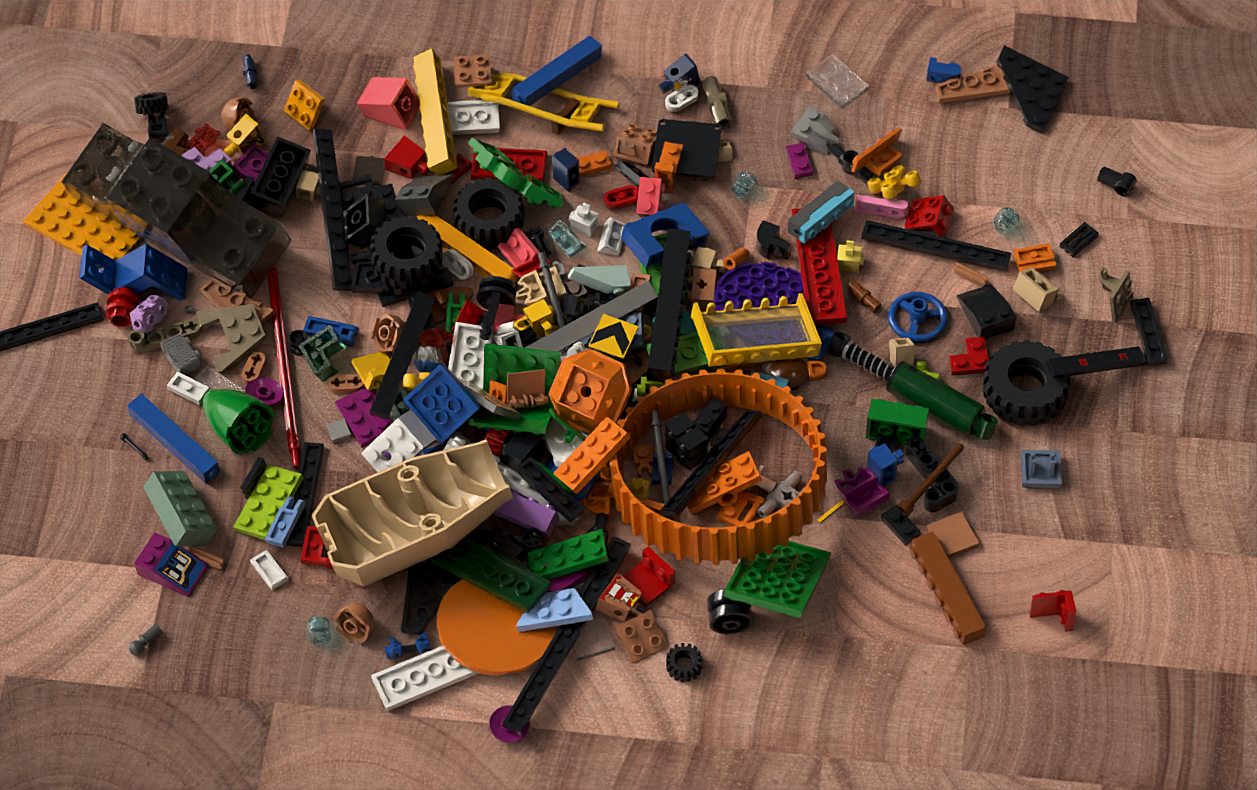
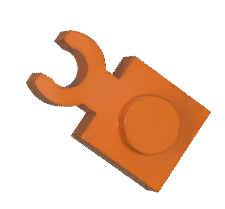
M652 445L633 446L634 467H638V477L641 478L643 471H647L649 477H652V467L650 466L653 465Z

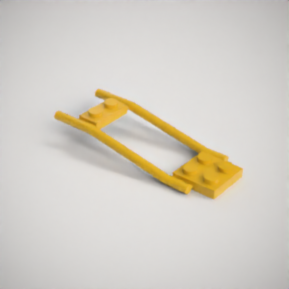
M499 72L498 75L491 74V85L470 86L468 88V96L482 98V101L502 104L568 127L602 132L604 131V124L591 123L600 106L616 109L620 107V102L584 97L556 88L550 93L571 100L575 98L580 102L570 120L504 98L515 84L514 81L520 83L527 78L505 72Z

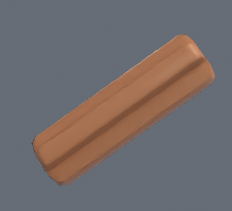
M959 262L953 267L954 273L981 286H985L988 282V276Z
M190 546L188 549L189 552L212 567L221 569L224 565V559L196 546Z

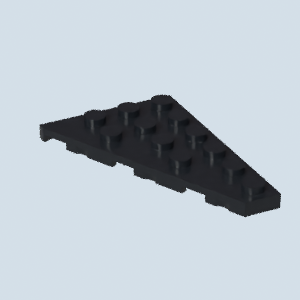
M474 529L466 537L485 546L487 544L486 537L491 530ZM431 558L410 566L401 633L421 634L438 612L445 594L461 578L433 564Z

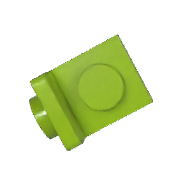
M641 377V384H637V396L645 397V394H650L651 387L660 388L665 383L647 381V377Z

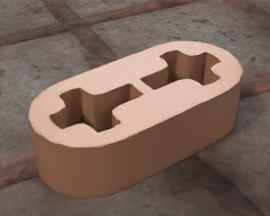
M253 352L249 356L241 374L245 385L256 378H261L266 367V358L263 353Z
M358 374L334 375L328 381L329 390L337 395L352 394L365 388Z

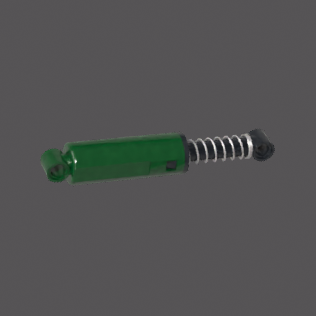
M840 331L833 333L827 347L829 354L844 358L845 360L850 359L852 364L857 363L858 367L863 366L864 371L870 370L871 375L876 374L877 378L882 377L884 382L888 381L886 386L888 392L913 406L929 408L928 414L964 435L970 436L974 433L981 439H991L998 420L996 417L985 413L984 405L905 361H901L894 367L891 365V362H885V358H878V354L874 356L872 351L867 352L865 347L862 349L859 347V344L855 345V341L851 340L849 335Z

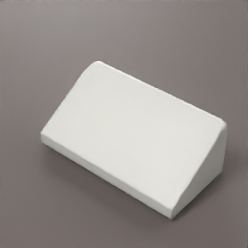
M612 217L604 223L598 247L599 253L620 255L623 242L621 236L626 224Z

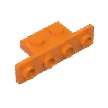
M898 127L896 130L890 131L885 138L879 139L872 147L869 146L861 155L858 154L852 161L853 167L851 171L855 173L866 166L880 176L899 162L902 154L891 146L898 142L902 129Z

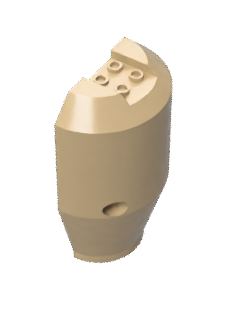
M485 439L478 443L407 459L327 494L312 514V518L327 551H329L327 554L337 576L365 587L431 558L444 550L451 549L501 506L514 498L509 485H506L488 442Z

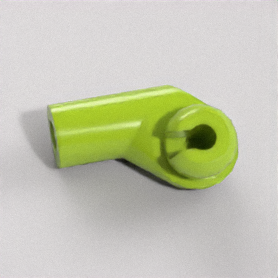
M919 360L916 362L915 367L937 380L939 379L938 373L928 371L925 361Z

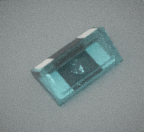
M558 220L547 232L568 257H572L586 247L579 237L561 220Z

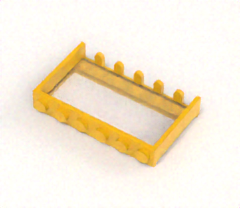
M798 294L796 304L787 305L788 299L786 296L780 298L778 306H769V298H764L761 301L760 307L751 308L752 302L750 299L744 301L742 309H733V302L728 301L722 311H715V304L709 303L706 312H701L698 303H694L691 318L694 320L709 362L708 365L722 366L818 356L822 342L803 294Z

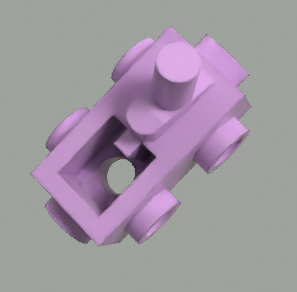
M151 295L145 301L140 300V305L130 312L133 330L145 333L153 330L152 326L154 324L164 321L163 317L167 315L168 307L164 297Z

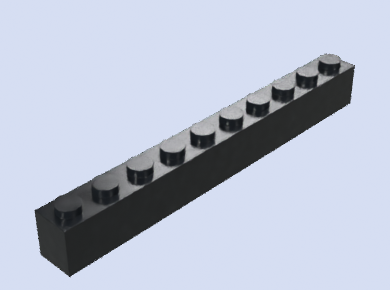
M668 228L647 368V381L665 383L666 379L675 374L676 364H672V361L676 362L678 350H674V347L679 346L680 336H676V333L681 331L682 322H679L678 319L683 317L684 308L680 307V305L685 303V294L682 291L687 289V280H684V277H688L689 266H686V263L690 264L691 253L688 250H692L693 239H690V231Z

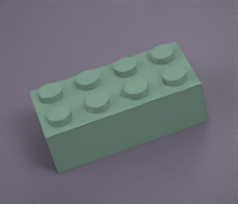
M154 471L143 488L174 545H207L216 533L217 528L186 472Z

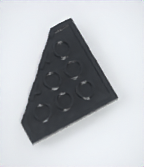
M1004 45L996 63L1004 74L1003 78L1008 89H1011L1013 93V100L1024 117L1025 126L1042 134L1069 77Z

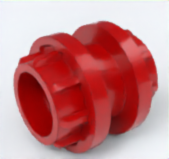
M119 287L109 293L105 309L106 318L113 326L119 328L129 327L132 324L130 312L140 305V299L136 292L130 288Z

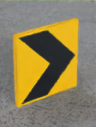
M603 314L588 347L624 359L639 326Z

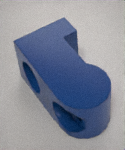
M930 57L926 81L942 83L956 77L958 79L961 78V66L959 64L937 62V58Z

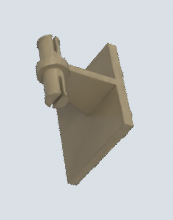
M1101 267L1099 269V281L1102 289L1113 291L1109 298L1112 321L1116 322L1119 316L1124 314L1127 303H1130L1133 298L1130 271L1126 270L1122 278L1118 279L1108 274L1107 267Z

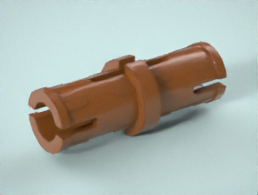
M856 280L848 284L847 289L873 313L881 308L882 304L871 295L868 289L865 290Z

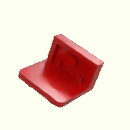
M944 195L914 199L911 202L904 227L909 230L931 227L937 236L946 238L951 218L954 214V207Z

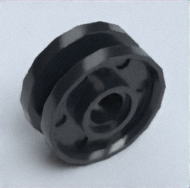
M498 276L485 277L480 281L479 291L476 296L480 306L486 309L487 299L492 298L493 291L501 293L499 304L515 306L516 292L518 291L515 283Z

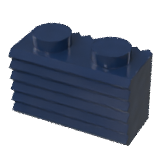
M567 148L557 151L552 157L553 179L564 189L570 191L580 183L579 159L574 157Z

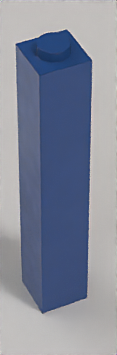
M589 35L514 86L512 100L528 106L533 105L600 59L602 44Z
M142 393L127 405L129 415L205 484L218 476L220 473L218 462Z

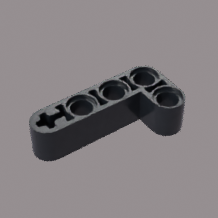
M911 437L907 441L906 456L926 480L939 466L941 461L920 437ZM947 469L930 486L931 488L926 491L924 507L928 512H937L956 501L959 486Z

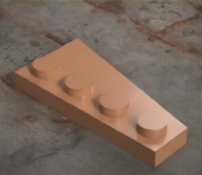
M998 65L991 68L989 66L982 68V71L974 74L973 72L968 73L960 79L956 77L939 83L935 87L939 103L1010 94V89H1008L1003 78L1004 74Z
M213 277L198 289L216 308L253 304L262 325L275 314V311L270 307L267 308L260 302L252 300L245 294L237 292L232 287Z

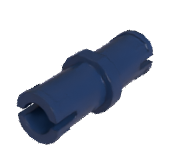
M246 54L242 57L244 65L243 75L246 77L247 87L255 89L258 87L256 78L257 68L254 66L253 56Z

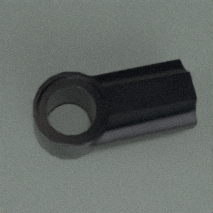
M1105 166L1101 168L1097 177L1098 182L1114 188L1115 192L1123 197H1127L1137 182L1133 174L1129 172L1121 174Z

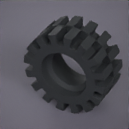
M150 92L137 95L134 98L136 113L157 114L169 109L166 93Z
M681 643V647L676 644L674 649L672 647L669 649V653L666 655V669L669 672V676H674L676 681L680 678V682H684V679L690 682L691 677L695 680L697 674L700 675L702 670L700 650L697 651L696 646L691 648L690 643L685 646V643ZM686 657L691 659L692 664L689 667L682 668L676 662L679 658Z

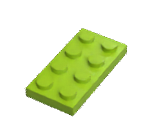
M267 465L233 526L235 532L265 540L280 507L283 506L288 496L293 498L303 480L302 474Z

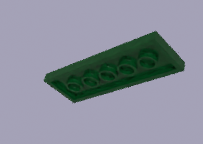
M464 537L451 549L444 550L431 557L433 564L526 613L531 611L551 587V581L467 537Z

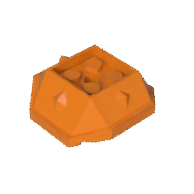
M588 349L562 360L548 395L560 416L574 427L591 434L606 417L617 424L632 392V387L627 374L626 364L593 349ZM588 387H590L591 389V395L589 397L586 395V390Z

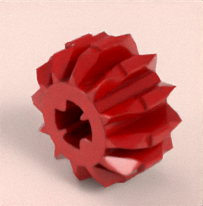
M489 428L484 439L487 440L493 455L500 457L503 455L502 447L507 441L511 440L512 430Z

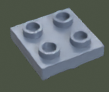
M1021 450L1022 487L1061 488L1060 451Z

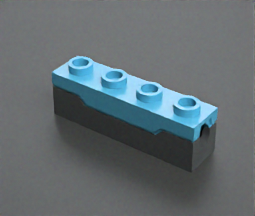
M840 181L835 182L788 219V233L804 244L808 240L813 239L818 232L826 229L832 221L838 219L842 213L853 207L855 191L849 189Z

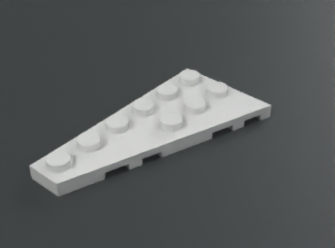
M455 431L444 450L474 443ZM493 455L506 485H509L511 489L526 497L536 499L540 505L545 506L549 504L516 471L502 463L500 458Z

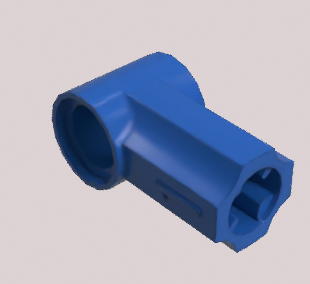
M824 325L819 327L818 335L822 344L818 356L808 357L811 361H821L827 352V347L833 333L836 332L835 330Z

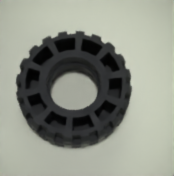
M1023 340V342L1015 341L1011 342L1008 346L1000 347L998 352L996 351L990 356V360L985 366L983 395L986 398L987 405L993 408V412L999 417L1002 416L1005 421L1014 422L1022 426L1023 424L1033 426L1040 422L1042 424L1049 421L1050 417H1056L1059 411L1066 405L1071 376L1052 379L1044 362L1047 359L1062 356L1059 353H1055V350L1050 346H1044L1043 343L1037 341L1036 343L1030 342V340ZM1029 375L1037 378L1043 384V387L1034 391H1024L1016 388L1010 380L1015 376Z

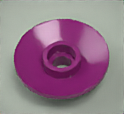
M256 378L246 385L245 393L260 399L269 406H273L281 401L283 388L273 379Z
M506 705L496 709L489 720V728L492 735L506 743H513L523 739L530 728V720L521 735L502 727V723L513 705Z

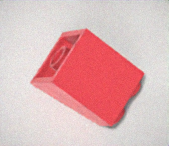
M372 77L357 105L364 116L407 130L419 110L420 100L407 78Z

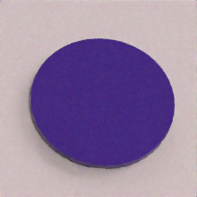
M761 262V264L747 263L737 266L725 273L718 281L713 298V303L716 306L715 311L724 310L725 304L728 301L733 302V309H742L743 303L747 299H750L752 302L751 308L760 307L761 301L764 298H769V306H778L782 296L787 297V305L796 304L798 294L802 293L804 296L801 273L788 267L786 269L770 262ZM800 320L724 326L739 339L755 346L808 342ZM823 324L815 325L817 332Z

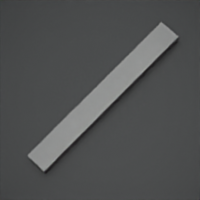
M648 280L525 348L560 351L595 332L603 314L619 319L658 296Z

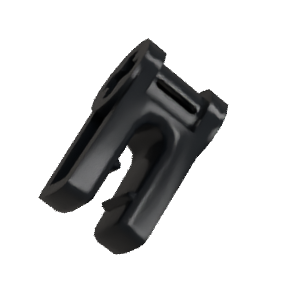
M165 111L159 112L158 124H155L154 113L148 114V136L150 143H153L154 140H165L168 136Z

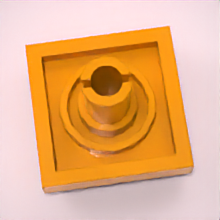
M295 80L284 111L306 129L312 130L325 98L302 80Z

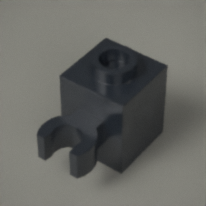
M565 293L561 308L563 313L569 314V317L565 320V325L589 313L593 300Z

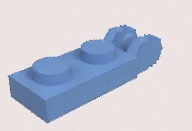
M287 497L265 537L267 544L285 547L300 514L303 512L305 501L299 499L292 510L294 498Z

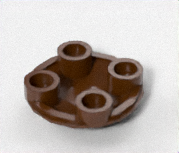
M799 358L776 360L770 370L772 376L789 379L788 387L791 390H797L807 380L809 374L807 365Z

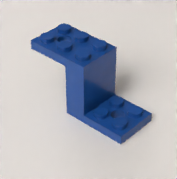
M87 244L82 247L79 278L106 294L119 287L130 288L138 294L154 286L176 300L182 301L186 296L188 268L148 244L137 248L116 261Z

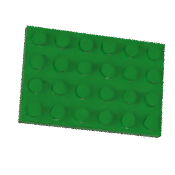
M789 541V545L785 547L782 545L774 547L773 553L770 555L765 552L757 554L756 560L751 561L747 557L741 558L724 590L723 596L734 601H742L752 606H759L773 612H781L791 617L801 618L830 560L831 552Z

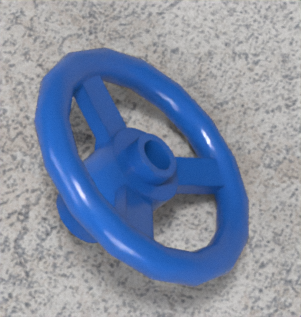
M909 292L899 296L892 302L888 311V323L893 332L901 338L909 337L912 342H927L937 338L944 331L948 322L947 310L943 303L935 296L924 292ZM926 301L932 303L937 309H928ZM898 307L909 313L908 318L911 325L908 333L901 329L896 322L895 313ZM940 317L938 327L932 332L916 335L918 326L925 323L927 318Z

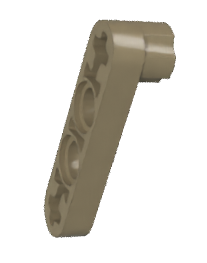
M189 319L146 333L133 330L127 336L129 347L134 354H142L161 348L160 343L171 338L169 334L172 331H178L184 338L188 337L190 340L201 334V325L198 320ZM155 336L161 337V340L158 342L151 341Z

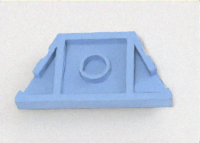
M575 588L545 593L529 613L524 612L516 627L518 632L589 621L593 620V615Z

